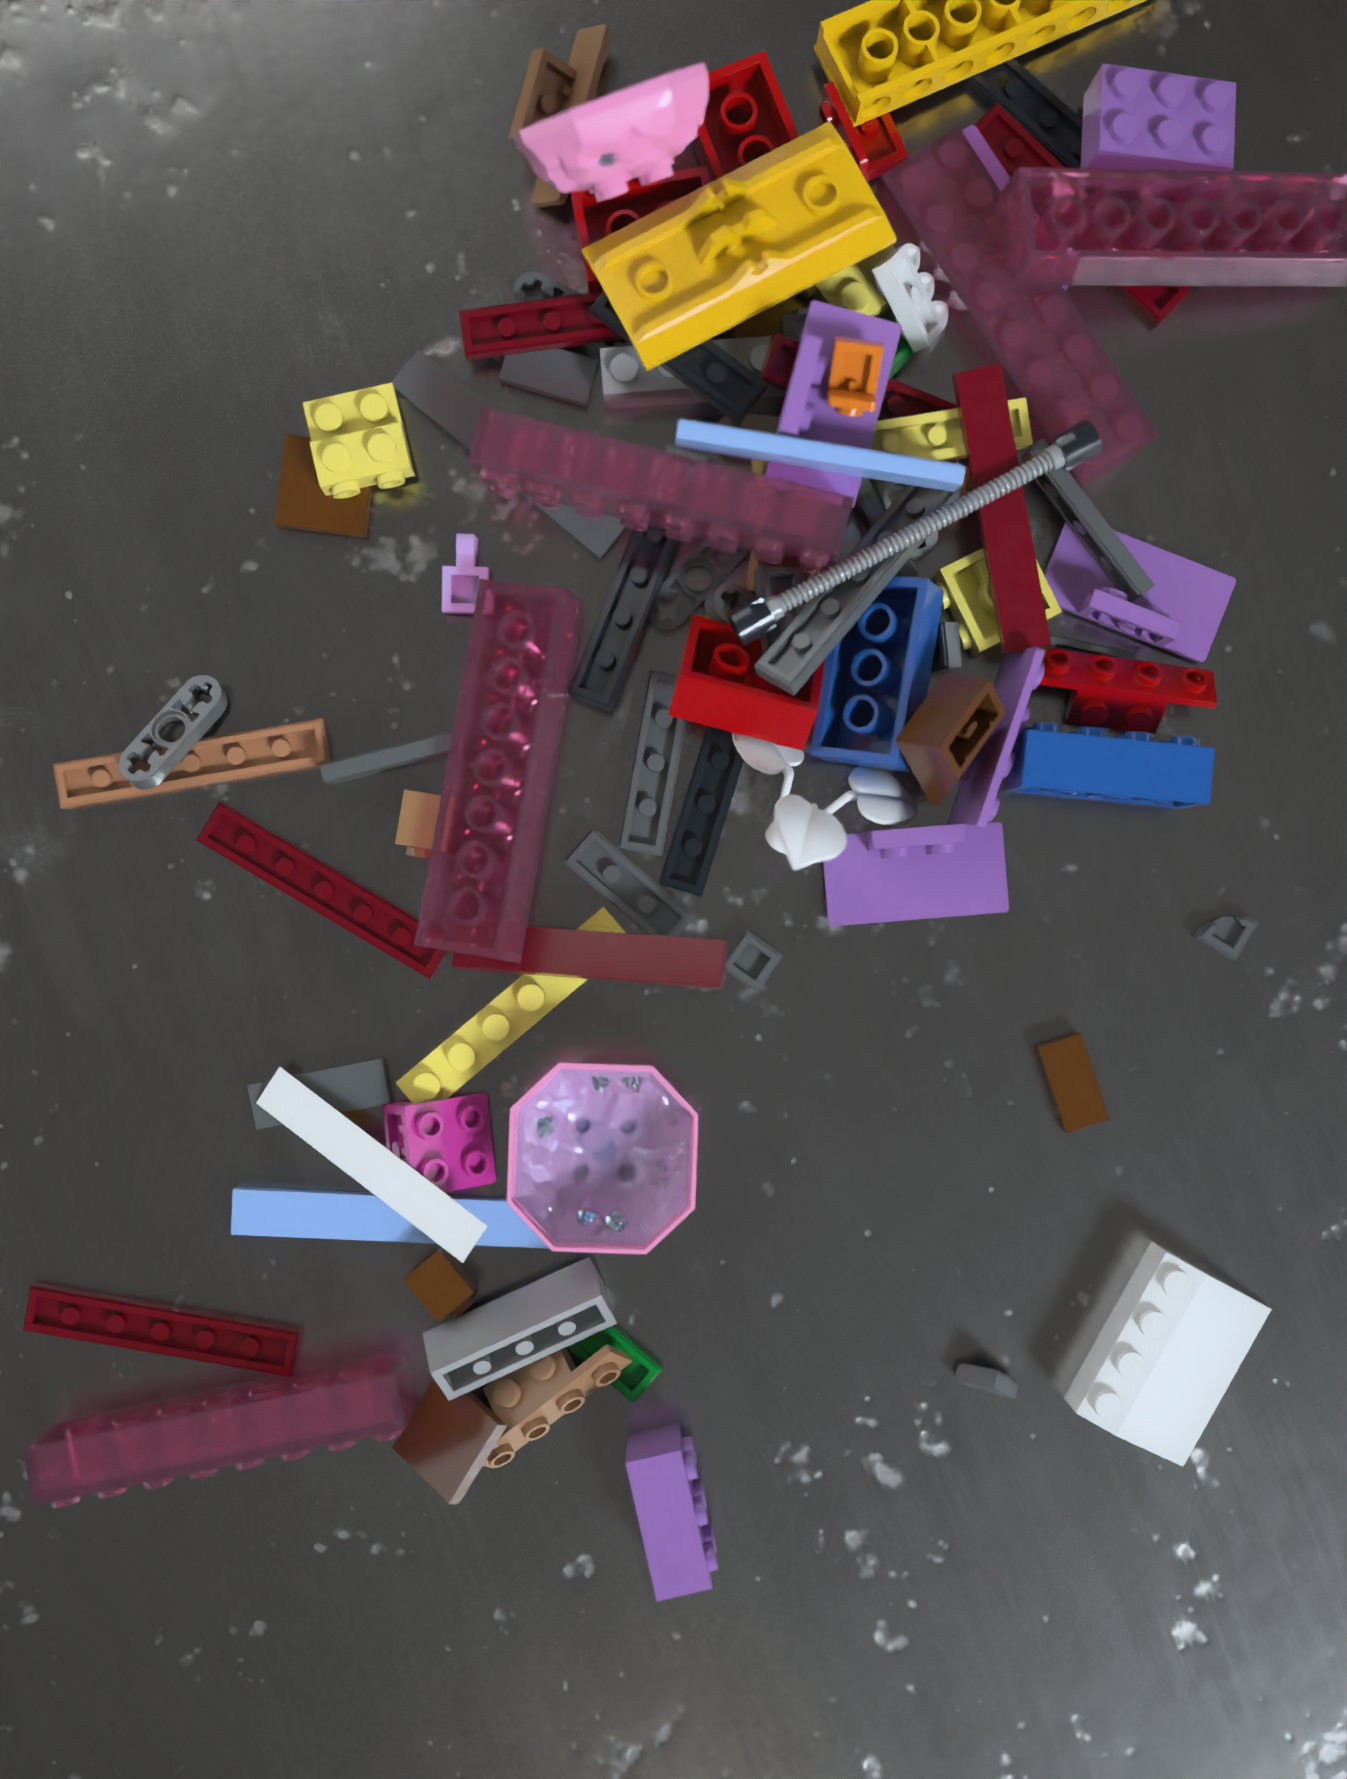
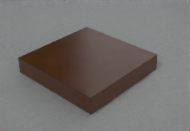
M285 434L274 525L280 528L367 538L373 485L360 488L358 495L349 498L336 499L333 498V494L326 496L319 486L310 447L311 437Z
M433 1380L392 1448L448 1504H459L507 1425L471 1391L449 1401L436 1381Z

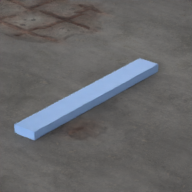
M235 1187L233 1189L231 1235L437 1244L371 1192ZM450 1196L487 1225V1228L475 1245L550 1249L509 1206L507 1198ZM589 1215L584 1216L581 1222L588 1229L594 1226L596 1219Z

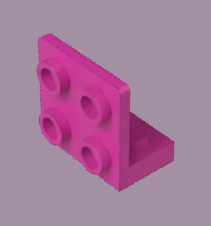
M485 1093L421 1103L397 1101L382 1105L386 1148L444 1193L492 1184L496 1181L488 1097Z

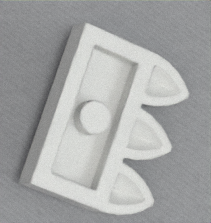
M907 243L888 252L872 271L875 275V282L879 293L887 299L896 317V323L902 326L901 336L908 341L913 352H917L930 346L946 327L948 306L940 300L931 301L934 294V277L927 272H917L921 258L920 249L912 243Z

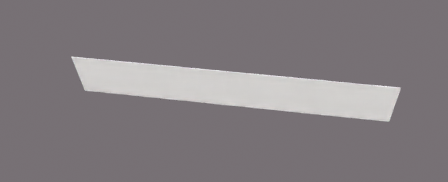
M279 1066L256 1104L463 1263L487 1228V1225Z

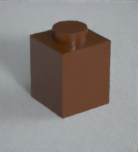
M440 1245L410 1269L403 1279L438 1322L449 1313L454 1319L457 1318L475 1301L471 1295L474 1293L478 1282L461 1261Z

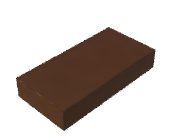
M1076 1032L1035 1046L1063 1132L1070 1133L1110 1119L1081 1033Z

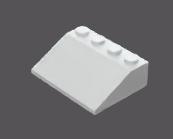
M1151 1241L1067 1390L1064 1399L1076 1414L1115 1436L1184 1466L1272 1309Z

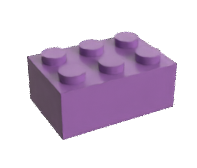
M1103 63L1084 94L1080 179L1211 197L1234 169L1236 83Z
M680 1423L627 1435L625 1464L656 1600L662 1601L712 1589L711 1571L719 1570L716 1557L717 1547L712 1525H706L708 1524L707 1503L702 1481L693 1482V1479L698 1478L692 1437H683Z

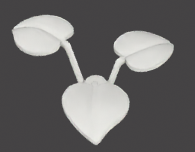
M732 733L734 745L747 764L766 774H778L782 771L784 775L780 798L774 806L775 818L767 828L765 837L772 848L787 855L793 870L801 869L815 862L832 859L842 853L847 844L846 833L840 822L832 814L849 801L857 800L858 809L865 818L883 825H898L908 822L918 812L913 799L897 779L880 768L864 766L855 768L848 777L849 785L853 791H847L824 810H820L817 804H810L798 795L789 794L794 777V771L791 766L801 764L804 759L803 751Z

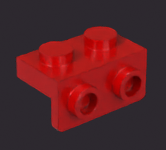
M830 81L823 85L822 103L818 104V113L822 125L829 121L843 139L866 181L908 163L909 154L889 112L854 127L834 82Z

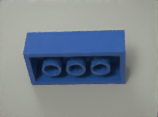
M894 576L826 657L819 709L815 720L810 750L811 755L832 763L913 773L895 739L927 697L944 591L931 580Z
M1033 723L1032 727H1025L1023 732L1017 734L1012 751L1015 753L1014 764L1010 773L1005 777L1004 791L1183 809L1210 804L1215 748L1200 746V739L1195 737L1173 736L1171 740L1153 742L1154 734L1145 732H1125V736H1113L1111 738L1107 737V729L1080 727L1079 731L1060 733L1061 725Z

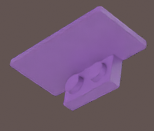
M816 300L812 301L809 306L776 434L869 450L902 326L895 322ZM835 336L883 342L884 351L875 395L877 399L875 412L863 411L862 416H846L835 412V407L827 404L826 388ZM768 462L763 485L777 491L851 510L855 505L862 477Z
M1064 521L1044 572V576L1061 609L1195 662L1201 663L1206 660L1236 584L1234 577L1113 530L1155 585L1142 596L1129 602L1127 601L1128 595L1115 587L1068 523Z
M1033 647L1004 655L993 687L1007 713L959 778L961 784L948 819V824L965 823V827L985 828L987 822H991L995 817L1000 804V797L997 793L1002 778L1007 777L1014 764L1015 753L1012 751L1016 736L1024 730L1030 716V709L1027 707L1031 692L1039 686L1044 675L1045 665L1042 663L1045 650Z
M1000 822L987 823L985 828L965 827L964 823L846 834L847 844L842 853L837 857L823 861L827 921L830 926L1004 913L1009 910L1003 826Z

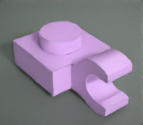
M456 534V566H442L443 613L489 614L490 568L476 566L478 537H475V534Z

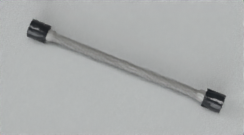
M1085 419L1052 437L1054 441L1052 445L1044 449L1043 453L1036 456V458H1032L1025 464H1021L1020 467L1010 470L1009 473L1006 472L1004 476H999V479L995 478L993 481H989L988 484H984L983 487H978L972 493H967V496L963 495L956 501H952L951 505L947 504L945 507H941L940 510H936L935 513L932 512L929 516L926 515L924 519H919V522L915 521L914 525L909 524L903 530H898V534L895 532L892 536H887V539L883 538L882 542L878 541L876 544H872L871 548H866V551L861 550L860 553L857 552L855 556H850V559L846 558L844 562H839V565L835 564L834 568L829 567L823 573H818V577L815 575L812 579H807V582L803 581L802 585L798 584L796 588L792 587L791 591H786V594L781 593L780 596L777 595L776 597L772 595L765 600L762 595H758L727 611L726 615L741 644L745 646L777 628L775 621L784 617L787 609L791 610L792 606L794 608L797 607V603L801 605L803 601H808V598L812 599L813 595L818 596L819 592H824V589L829 590V586L834 587L835 584H840V581L844 582L845 578L849 579L851 575L855 576L856 572L860 573L862 570H866L872 564H877V561L881 562L883 558H888V555L892 556L893 552L898 553L904 547H909V544L912 545L915 541H920V538L924 539L925 535L929 536L931 533H935L941 527H946L952 521H957V518L961 519L963 516L968 515V513H972L973 510H978L984 504L987 505L989 501L992 502L1000 496H1004L1005 493L1015 490L1016 487L1026 484L1027 481L1030 482L1048 470L1055 471L1062 467L1064 471H1069L1102 454L1103 446L1097 430L1090 421Z

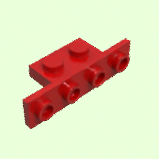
M1038 647L1045 650L1042 663L1045 665V671L1039 685L1073 689L1065 709L1067 723L1145 732L1155 735L1169 703L1215 709L1217 704L1214 673L1211 670L1068 651L1059 648Z

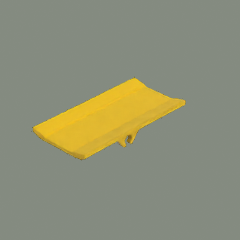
M829 121L581 249V252L599 281L647 372L896 243V236L883 209L843 139Z

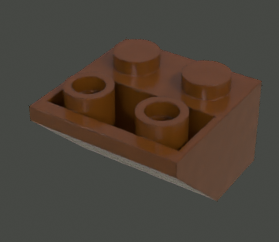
M944 673L895 739L931 805H940L1007 713L988 678Z

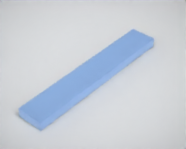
M681 419L678 422L675 447L951 492L956 491L963 484L965 467L960 464Z

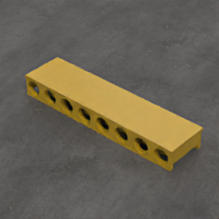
M870 0L821 21L817 42L813 49L829 82H834L852 124L856 127L1147 0Z

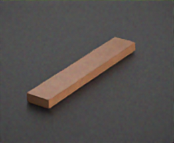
M321 718L202 738L158 786L147 790L135 788L121 774L119 758L122 752L54 763L53 768L60 809H70L322 766V763L332 761L326 723ZM158 746L152 747L161 756L165 754ZM140 760L136 763L135 767L137 770L140 769L146 773L151 768V765Z

